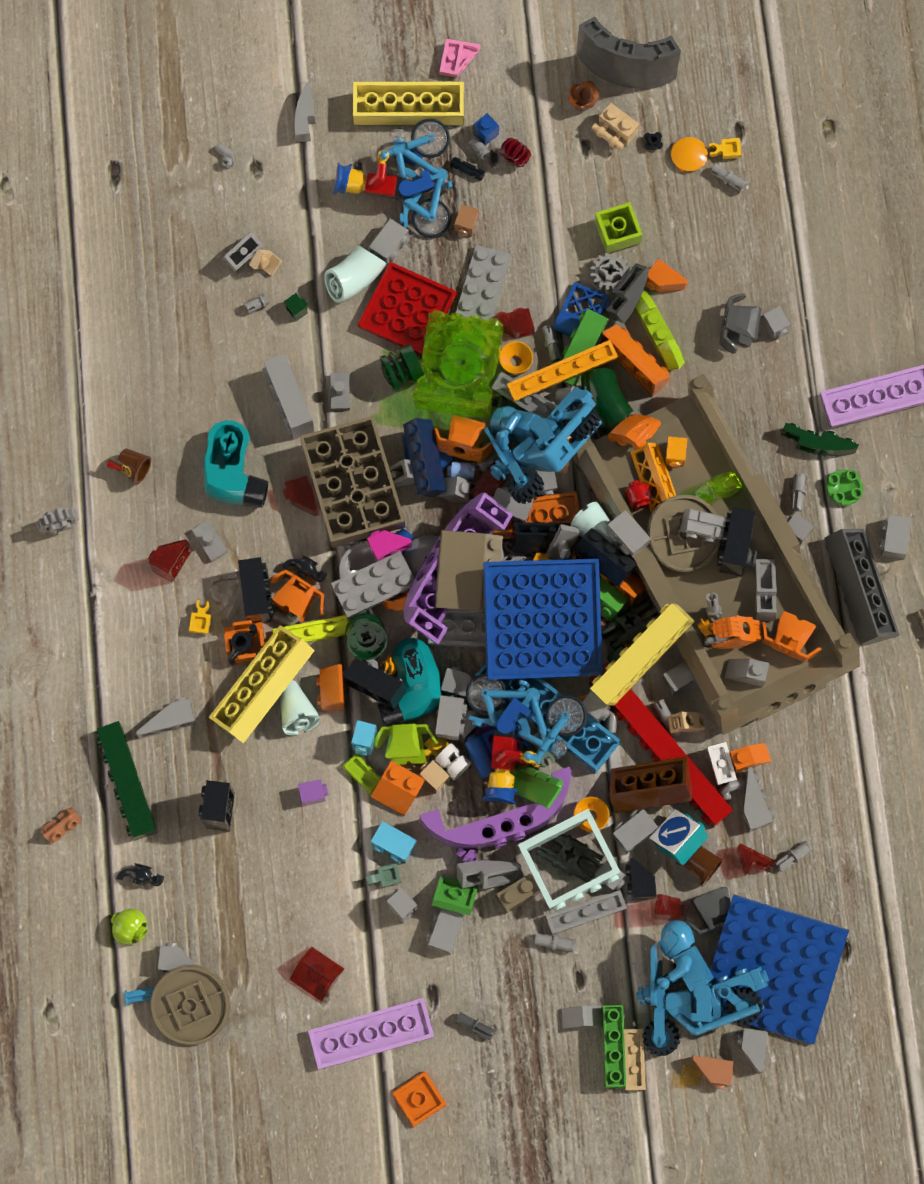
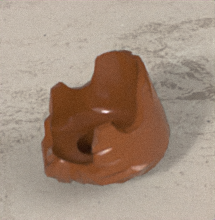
M593 81L581 84L576 83L569 89L568 101L578 110L592 108L599 99V91Z

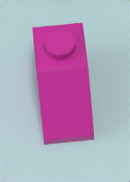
M379 530L375 531L367 538V544L376 562L412 547L411 539L385 530L382 532Z

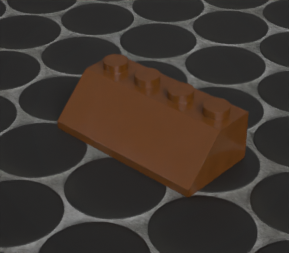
M687 757L612 768L610 772V800L615 813L692 801V783Z

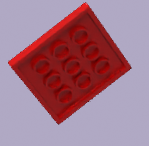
M390 262L358 323V328L400 347L410 344L416 354L426 357L457 295V291Z

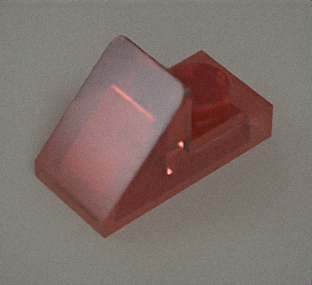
M741 843L736 849L745 875H747L753 862L756 863L755 866L766 871L767 869L771 870L776 861Z

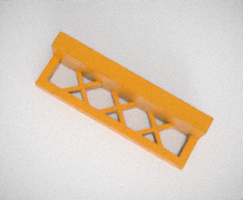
M646 443L644 447L630 452L640 483H646L650 492L652 486L657 489L656 498L652 497L651 502H649L651 513L662 501L676 496L658 443ZM642 451H644L645 459L643 463L640 462L639 457L637 455ZM646 469L651 471L650 480L645 478Z

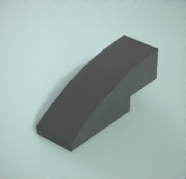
M636 263L614 289L613 292L617 297L606 309L614 320L625 323L632 314L643 292L649 272L648 267Z

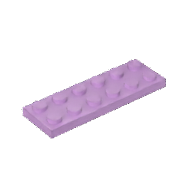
M924 365L820 392L830 428L923 405Z
M424 998L308 1030L318 1070L434 1038Z

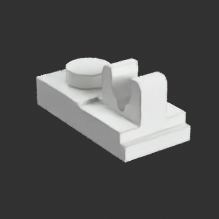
M724 742L707 747L717 785L737 780L727 743Z

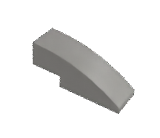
M310 82L305 84L297 102L294 122L296 143L311 141L308 124L316 123Z
M756 559L755 618L759 621H775L777 613L775 559Z
M482 860L457 864V880L462 889L480 884L483 889L514 883L521 879V865L518 863Z

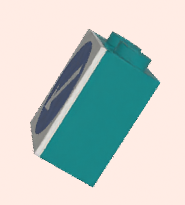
M675 809L650 836V839L661 852L679 864L684 865L709 836L704 831L706 828L698 820L695 822L687 813L682 814Z

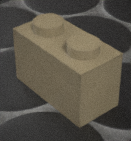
M528 874L497 893L496 898L507 914L540 894L541 890L532 875Z

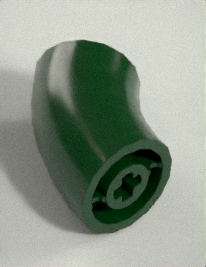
M597 368L589 370L581 376L582 390L586 389L593 395L592 399L596 404L593 409L602 421L601 428L606 434H609L633 411V408L624 398L613 370Z

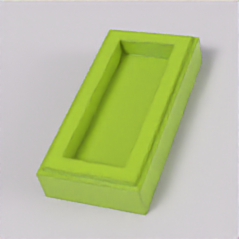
M356 753L342 766L369 794L374 791L381 778Z

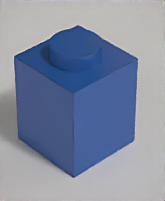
M486 113L473 124V133L486 146L499 135V125Z

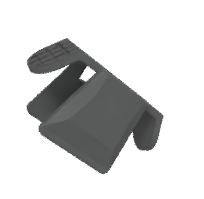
M745 293L730 296L725 304L719 345L732 354H735L738 349L731 340L749 347L752 344V339L755 340L758 334L761 308L732 305L745 299Z
M720 887L691 899L693 907L706 928L699 930L688 920L685 919L683 922L688 924L697 934L723 926L731 902L728 888Z

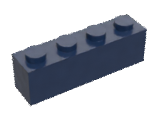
M414 418L403 424L417 496L435 497L447 490L433 423L430 419Z

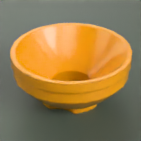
M509 342L502 347L499 354V362L505 372L511 375H521L530 369L533 362V353L530 347L523 342ZM513 357H518L521 359V364L513 366L510 360Z
M586 797L580 800L574 809V816L589 809L597 815L595 822L599 830L603 829L609 820V809L605 802L597 797ZM588 821L578 826L583 831L593 832Z

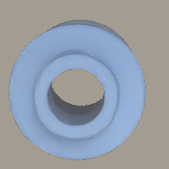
M452 462V466L448 465L447 477L459 476L468 481L474 480L475 465L464 462Z

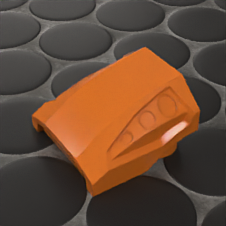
M630 414L607 437L610 441H617L620 446L631 444L634 449H640L645 446L647 439L652 438L661 422L653 417Z

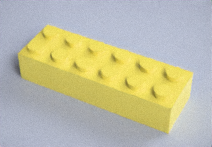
M353 82L354 125H416L424 119H436L444 125H464V82ZM429 122V123H425V124H422V125H438V124Z
M673 603L670 605L666 604L660 610L661 615L657 619L653 618L646 625L648 629L643 634L641 632L638 633L632 640L634 643L629 648L625 647L619 653L621 657L616 662L612 661L606 667V673L603 676H597L593 680V686L590 689L606 705H615L695 622L679 605Z
M280 625L209 718L226 732L244 743L315 650L301 638Z

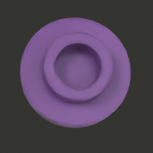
M459 848L456 855L463 859L462 863L477 860V852L474 849L466 852Z

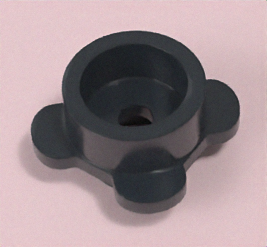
M660 132L655 134L646 133L644 135L646 140L645 148L647 150L661 149L663 147L661 142L662 134Z

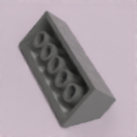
M840 529L824 537L826 548L830 553L832 566L836 571L838 584L842 589L844 602L848 607L850 620L854 625L856 638L860 645L874 644L900 636L864 529Z

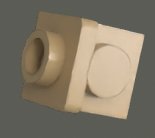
M258 249L249 265L253 269H261L269 275H274L282 260L270 250Z

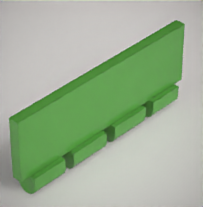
M517 764L515 765V771L510 772V774L514 775L513 788L518 789L515 795L547 809L550 808L562 790V780L526 765Z

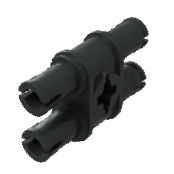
M645 598L637 605L629 606L627 610L614 616L612 621L601 627V635L606 639L618 630L623 632L618 637L609 641L612 649L616 651L628 643L633 644L632 640L640 632L643 634L648 629L646 625L653 618L657 619L660 615L658 611H655L644 620L640 619L642 614L653 608L651 602Z
M561 834L551 840L561 846L562 849L558 853L543 844L541 845L537 856L551 862L552 867H557L566 872L568 876L574 875L586 883L591 881L590 879L593 877L594 872L580 866V859L584 858L598 867L604 857L590 849L587 843L584 844L569 834L567 836ZM574 849L573 854L575 858L567 860L566 853L570 854Z

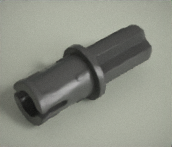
M462 1012L459 1013L455 1024L470 1030V1033L474 1032L488 1040L493 1037L495 1032L493 1028L479 1022V1019L475 1020Z

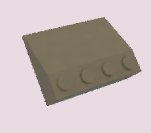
M441 530L435 608L485 613L483 562L501 561L503 536Z

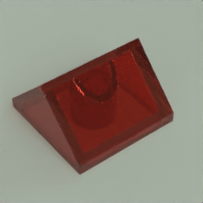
M311 947L300 959L289 980L323 1002L344 971V968Z

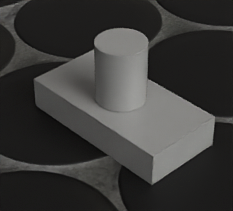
M349 372L330 373L331 411H350Z
M208 520L192 529L193 534L211 562L228 553Z
M560 524L546 551L547 557L558 560L568 559L571 556L570 550L579 535V529Z

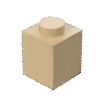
M433 760L430 764L426 762L419 770L421 771L419 776L425 779L424 782L436 793L450 780V776Z

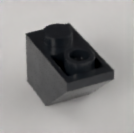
M630 858L629 864H625L626 876H630V883L627 884L628 895H631L632 900L655 899L657 896L655 876L634 858Z

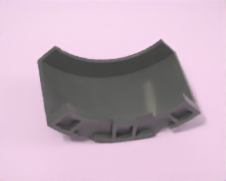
M596 17L579 25L576 55L590 71L600 78L628 88H651L676 80L681 50L672 36L648 42V44H637L635 41L619 39L613 36Z

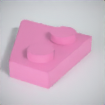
M446 39L440 75L458 78L480 51L481 45Z

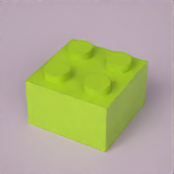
M631 202L595 213L594 222L606 253L615 252L642 242L643 234Z

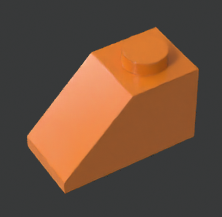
M658 259L649 269L645 285L651 290H656L658 293L680 291L686 289L688 280Z
M765 743L748 745L729 753L735 774L748 770L750 767L754 768L771 762Z

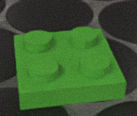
M440 876L432 906L471 915L479 885L462 889L458 880Z

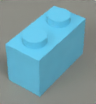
M357 720L351 742L356 754L361 756L372 755L374 740L378 733L376 725Z
M383 821L371 840V845L374 846L373 849L381 854L384 852L391 855L390 859L399 864L401 861L407 862L417 844L416 839Z

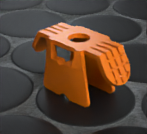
M452 415L448 439L441 438L438 429L434 428L438 451L447 453L448 456L481 463L491 455L494 446L492 443H488L484 447L479 448L484 440V437L480 435L485 428V423Z
M288 570L279 572L269 579L270 583H276L285 578L290 579L272 597L275 607L286 614L291 612L300 617L299 622L302 623L316 596L321 599L320 615H324L325 596L315 587Z
M784 611L779 619L774 640L767 637L765 621L761 622L762 643L776 651L805 663L822 651V648L819 647L808 655L800 652L816 628L814 624L806 620L800 621L797 619V616Z
M735 615L709 623L708 626L712 627L713 633L718 638L737 637L712 644V648L734 650L745 647L753 642L761 641L762 633L759 620H753L752 617ZM743 623L748 627V634L743 630Z

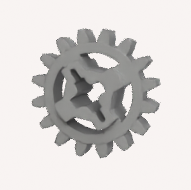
M605 253L604 258L599 255L598 261H593V266L590 269V272H592L590 278L595 279L593 285L599 284L598 290L605 288V293H608L609 289H612L613 292L630 271V267L627 266L628 261L622 262L621 255L616 258L615 253L612 256Z
M57 508L51 512H46L43 518L38 519L39 521L36 523L40 533L52 532L53 534H58L64 530H69L72 524L77 523L79 518L76 509L63 510V508Z

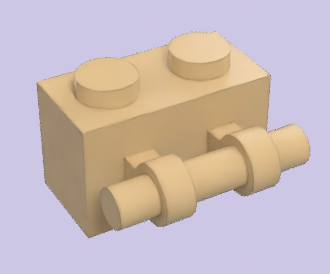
M610 103L599 116V124L595 123L591 130L599 138L608 141L612 148L616 147L618 150H622L624 144L628 146L638 134L640 124Z

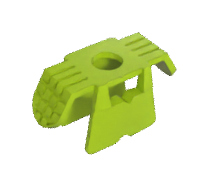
M401 724L381 727L375 737L374 747L380 748L389 736L385 757L392 759L391 761L399 765H406L408 762L414 765L426 763L422 734L429 733L436 745L439 742L427 724Z

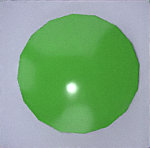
M837 470L828 477L826 492L835 503L842 506L852 505L862 497L863 483L855 470Z

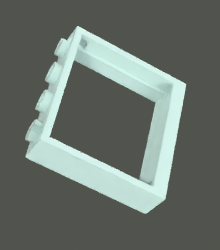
M589 809L518 844L551 910L555 909L557 911L566 907L565 903L571 900L576 902L584 897V893L588 891L594 893L602 888V884L606 882L609 884L614 883V881L619 879L618 876L622 875ZM588 821L612 870L552 900L528 851Z

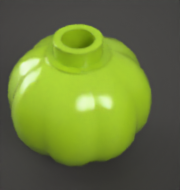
M130 908L121 913L116 912L111 919L113 923V937L120 944L131 945L137 941L141 942L148 932L145 915L140 910Z

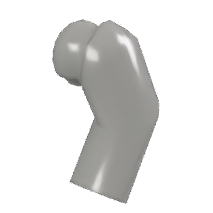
M219 143L215 150L223 155L222 165L230 168L235 162L234 152L222 143Z

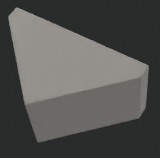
M576 1006L561 1009L563 1029L603 1027L601 1006Z

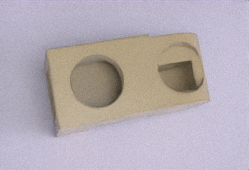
M679 712L668 716L671 734L705 730L702 713Z

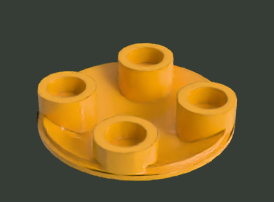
M694 137L679 139L671 150L672 161L681 172L700 169L705 165L708 157L707 148L704 143Z

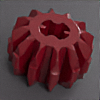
M511 137L507 138L499 149L504 159L517 167H523L531 157V152L527 146Z

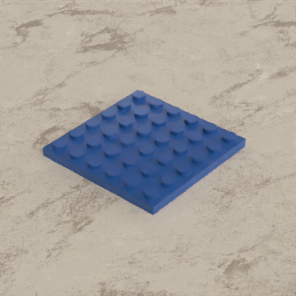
M599 559L483 562L487 680L603 675Z
M733 894L710 968L714 977L712 981L718 983L716 979L728 975L729 978L736 976V971L744 968L749 971L761 967L762 970L766 971L769 979L767 982L768 986L757 990V994L762 997L761 1001L763 1002L764 1009L760 1017L749 1025L814 1045L849 929ZM738 985V986H736V989H737V988H741V987L749 988L748 986H745V985ZM724 1002L723 1015L728 1014V1013H726V1011H725V1009H727L726 1006H725V1002Z

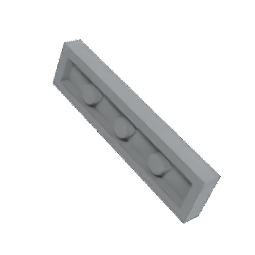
M621 890L548 914L546 919L551 934L554 935L627 910Z

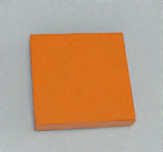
M426 1071L392 1092V1095L413 1127L447 1106Z

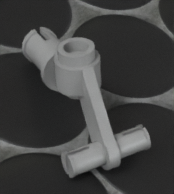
M712 592L713 598H711L710 593L706 595V612L708 620L715 622L722 618V608L718 602V594ZM716 635L704 637L705 646L730 640L732 637L718 638Z

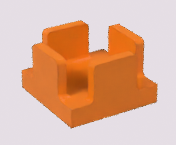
M252 620L232 622L233 626L224 627L228 658L231 653V639L233 635L239 632L248 634L251 624L257 626V632L252 637L251 649L246 654L237 656L234 665L251 663L266 644L263 623H252Z

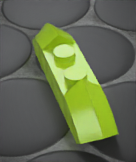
M643 290L634 311L667 370L680 369L685 363L682 353L654 301Z

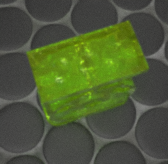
M434 310L433 313L428 315L427 332L424 338L422 366L425 374L417 379L416 390L413 394L416 409L490 419L493 399L490 385L494 380L500 356L502 335L504 334L503 324L496 318L485 320L474 315L463 317L459 313L448 315L442 311ZM469 343H472V344H474L475 346H477V347L481 350V352L483 353L484 356L490 357V358H482V357L480 356L479 351H478L473 345H471V344H469ZM458 360H464L465 364L463 366H457L456 362ZM430 369L441 370V373L446 380L454 384H463V386H453L447 384L440 377L438 372H431ZM478 376H481L478 380H476L475 382L471 383V382L474 381Z

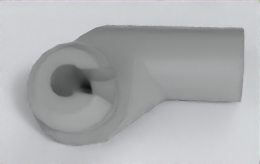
M276 611L273 620L286 626H291L297 623L300 617L291 612L285 615Z
M610 709L611 713L605 721L607 722V730L615 734L617 716Z
M740 778L728 782L719 790V794L725 801L731 799V791L745 787L744 779Z

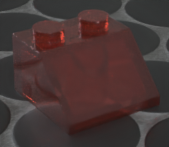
M186 539L158 546L156 551L153 550L150 553L148 563L155 574L173 583L191 554L192 549Z

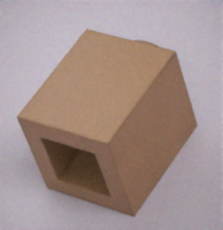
M461 204L454 224V231L462 236H472L479 218V210Z

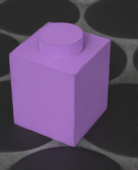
M321 779L298 784L303 806L326 801L325 796L328 795L327 785L322 784Z

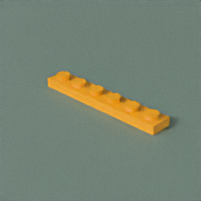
M608 340L507 383L506 386L513 402H516L617 359L618 356L611 340Z

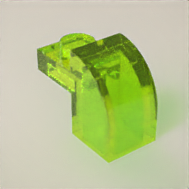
M729 471L706 481V484L696 490L695 494L711 506L721 498L730 497L742 489L743 486L735 472Z

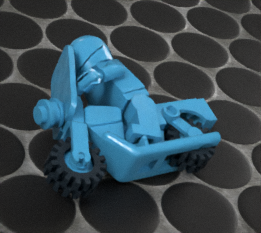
M575 387L545 419L534 413L519 411L510 406L499 407L493 412L490 429L485 427L484 430L501 459L496 460L495 465L490 467L491 475L497 480H505L506 475L512 473L511 476L513 478L508 479L509 483L506 486L508 487L507 491L517 503L526 504V501L531 503V499L536 500V495L540 496L542 494L540 490H544L543 479L537 471H561L602 424V421L593 409L596 405L592 399L593 395L588 390H581ZM569 436L575 439L571 445L567 439ZM516 439L522 442L513 452L507 446L511 440Z
M678 920L667 923L661 931V940L651 947V985L647 984L645 988L639 987L638 993H636L640 1004L649 1006V1003H651L652 1006H656L654 1021L645 1027V1032L642 1034V1038H644L643 1044L647 1046L646 1050H650V1053L653 1055L667 1056L677 1049L681 1041L679 1040L681 1033H678L679 1028L675 1027V1023L670 1022L669 1013L692 1035H700L731 1022L740 1023L739 1025L751 1024L760 1017L764 1009L763 1002L761 1001L762 997L757 994V990L768 986L767 982L769 979L766 971L762 970L761 967L749 971L744 968L736 971V976L729 978L728 975L716 979L718 983L712 981L714 977L697 947H690L695 943L690 926ZM663 953L670 960L674 959L677 965L676 969L666 973L664 976ZM683 977L688 989L668 993L669 985L676 984L679 978ZM738 985H745V986H748L749 988L741 987V988H737V989H736V986H738ZM724 1002H725V1006H726V1008H727V1009H725V1011H726V1013H728V1014H725V1015H723Z

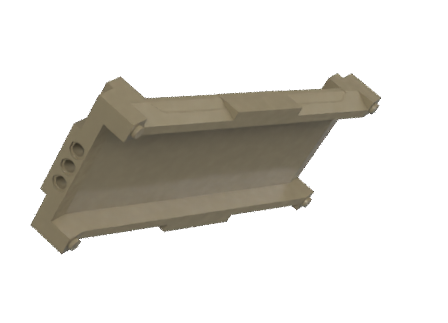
M702 374L687 382L688 396L646 415L661 422L652 438L647 439L646 443H658L665 461L668 437L687 438L684 466L674 468L666 464L676 495H693L701 498L714 509L717 515L724 517L727 516V512L731 513L732 507L756 511L749 550L750 552L757 551L756 559H775L777 613L775 621H765L767 637L774 640L779 619L782 613L786 611L797 616L798 620H806L816 626L813 634L800 652L808 655L817 648H822L821 652L805 663L774 650L772 647L763 644L762 640L734 650L712 648L711 645L705 646V636L697 624L701 622V618L705 621L708 619L706 612V595L708 593L711 594V598H713L712 592L718 594V602L722 608V618L739 615L752 617L753 620H756L755 566L751 568L748 565L742 576L720 573V566H717V560L720 550L723 549L719 547L715 557L706 566L691 572H677L664 567L656 560L649 545L631 558L637 563L635 570L659 615H661L660 610L666 604L670 605L673 603L679 605L695 621L675 643L703 694L705 710L724 735L754 719L760 721L826 688V683L860 667L859 646L851 634H845L801 557L798 539L761 473L756 475L714 399L712 385L706 376ZM607 435L593 442L589 438L572 457L573 462L581 473L583 481L590 492L594 491L610 521L626 510L646 532L651 515L649 506L641 510H635V508H631L628 505L624 494L630 482L639 480L630 453L635 449L631 444L620 446L617 441H610ZM573 438L568 439L570 445L575 441ZM644 451L637 454L642 463L645 459ZM646 469L645 478L650 480L651 471ZM652 486L651 495L656 498L657 489ZM743 623V630L748 634V627ZM754 659L769 663L763 687L725 679L728 660Z

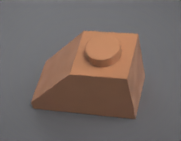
M692 1056V1062L709 1084H714L713 1088L725 1090L726 1086H731L734 1061Z

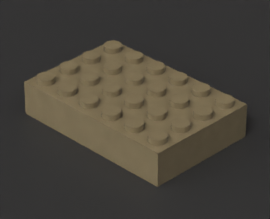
M373 416L300 436L301 446L332 548L369 538L371 533L378 530L380 532L384 530L391 532L405 528V519Z

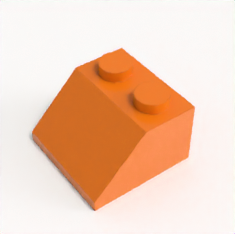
M342 664L320 669V675L316 676V685L320 687V694L317 695V706H321L322 712L345 710Z
M390 761L370 797L405 816L425 779Z

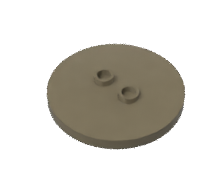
M676 495L665 499L653 510L647 524L646 534L651 538L649 547L656 560L664 567L677 572H691L706 566L715 557L721 540H715V543L703 541L704 537L697 536V539L685 537L686 533L680 532L685 509H694L717 515L706 501L693 495Z
M182 965L165 973L155 985L150 1000L151 1016L158 1030L166 1038L183 1045H198L214 1038L225 1026L231 1008L230 995L223 980L215 972L199 965Z

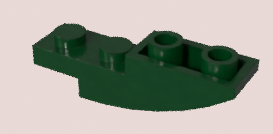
M785 423L781 433L782 436L798 442L795 449L815 455L845 456L855 454L859 446L853 439H844L833 431H823L820 437L816 432L800 429V426L794 423Z

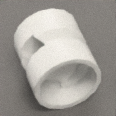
M451 743L436 757L434 762L442 769L446 768V773L453 780H456L466 771L471 762L464 755L460 756V751Z

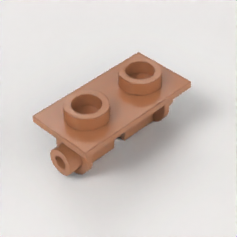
M73 807L67 808L57 816L60 820L59 823L53 819L43 826L41 833L51 845L82 822V819Z

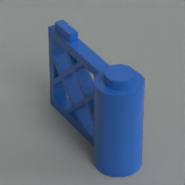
M574 282L555 321L553 330L571 336L574 328L578 329L581 323L578 320L579 315L583 311L586 312L587 309H590L600 315L603 310L606 311L611 301L608 300L609 295ZM575 290L582 291L585 297L576 299L574 295ZM591 298H600L602 302L593 306ZM587 300L590 308L581 310L579 303ZM574 304L578 310L575 313L566 311L568 306Z
M497 727L480 736H477V733L467 737V742L464 743L481 779L495 772L491 768L493 745L490 744L487 737L494 734L495 730H498ZM519 740V743L524 745L526 752L532 751L527 741Z

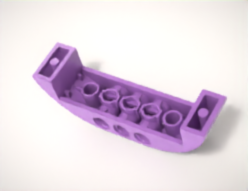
M484 492L468 502L454 516L444 530L492 534L493 531L505 530L513 513ZM440 536L414 579L404 606L406 623L435 644L440 643L448 627L441 623L448 609L435 608Z
M567 767L551 772L552 777L563 781V786L549 809L532 803L445 831L439 809L420 815L421 826L439 842L456 849L482 850L494 846L495 849L506 846V842L512 840L514 843L523 841L525 836L533 834L549 824L561 810L570 785L571 769ZM526 820L530 824L528 826H523L520 824V822ZM507 826L511 828V831L504 832L501 828ZM489 832L493 836L491 838H485L483 837V834Z

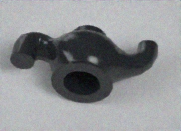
M302 555L301 559H288L281 566L284 569L293 566L297 570L296 574L304 579L307 576L312 577L316 582H322L328 575L323 571L318 572L316 569L318 563Z
M255 624L249 626L250 632L248 634L239 632L233 635L231 639V653L228 658L229 665H234L237 656L244 655L251 649L252 637L257 632Z
M134 863V867L121 870L116 879L123 881L125 876H129L133 879L132 883L144 886L145 883L160 886L165 876L159 874L153 876L151 872L152 867Z

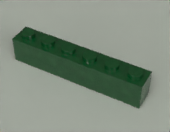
M117 721L97 728L98 734L95 737L98 745L103 746L104 752L101 755L104 763L109 764L110 770L107 773L110 781L115 782L116 789H113L116 799L121 801L122 807L119 809L122 818L127 819L128 825L125 827L128 836H132L136 841L156 834L157 830L121 723Z

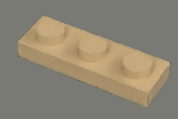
M624 1029L625 1091L646 1090L643 1029Z

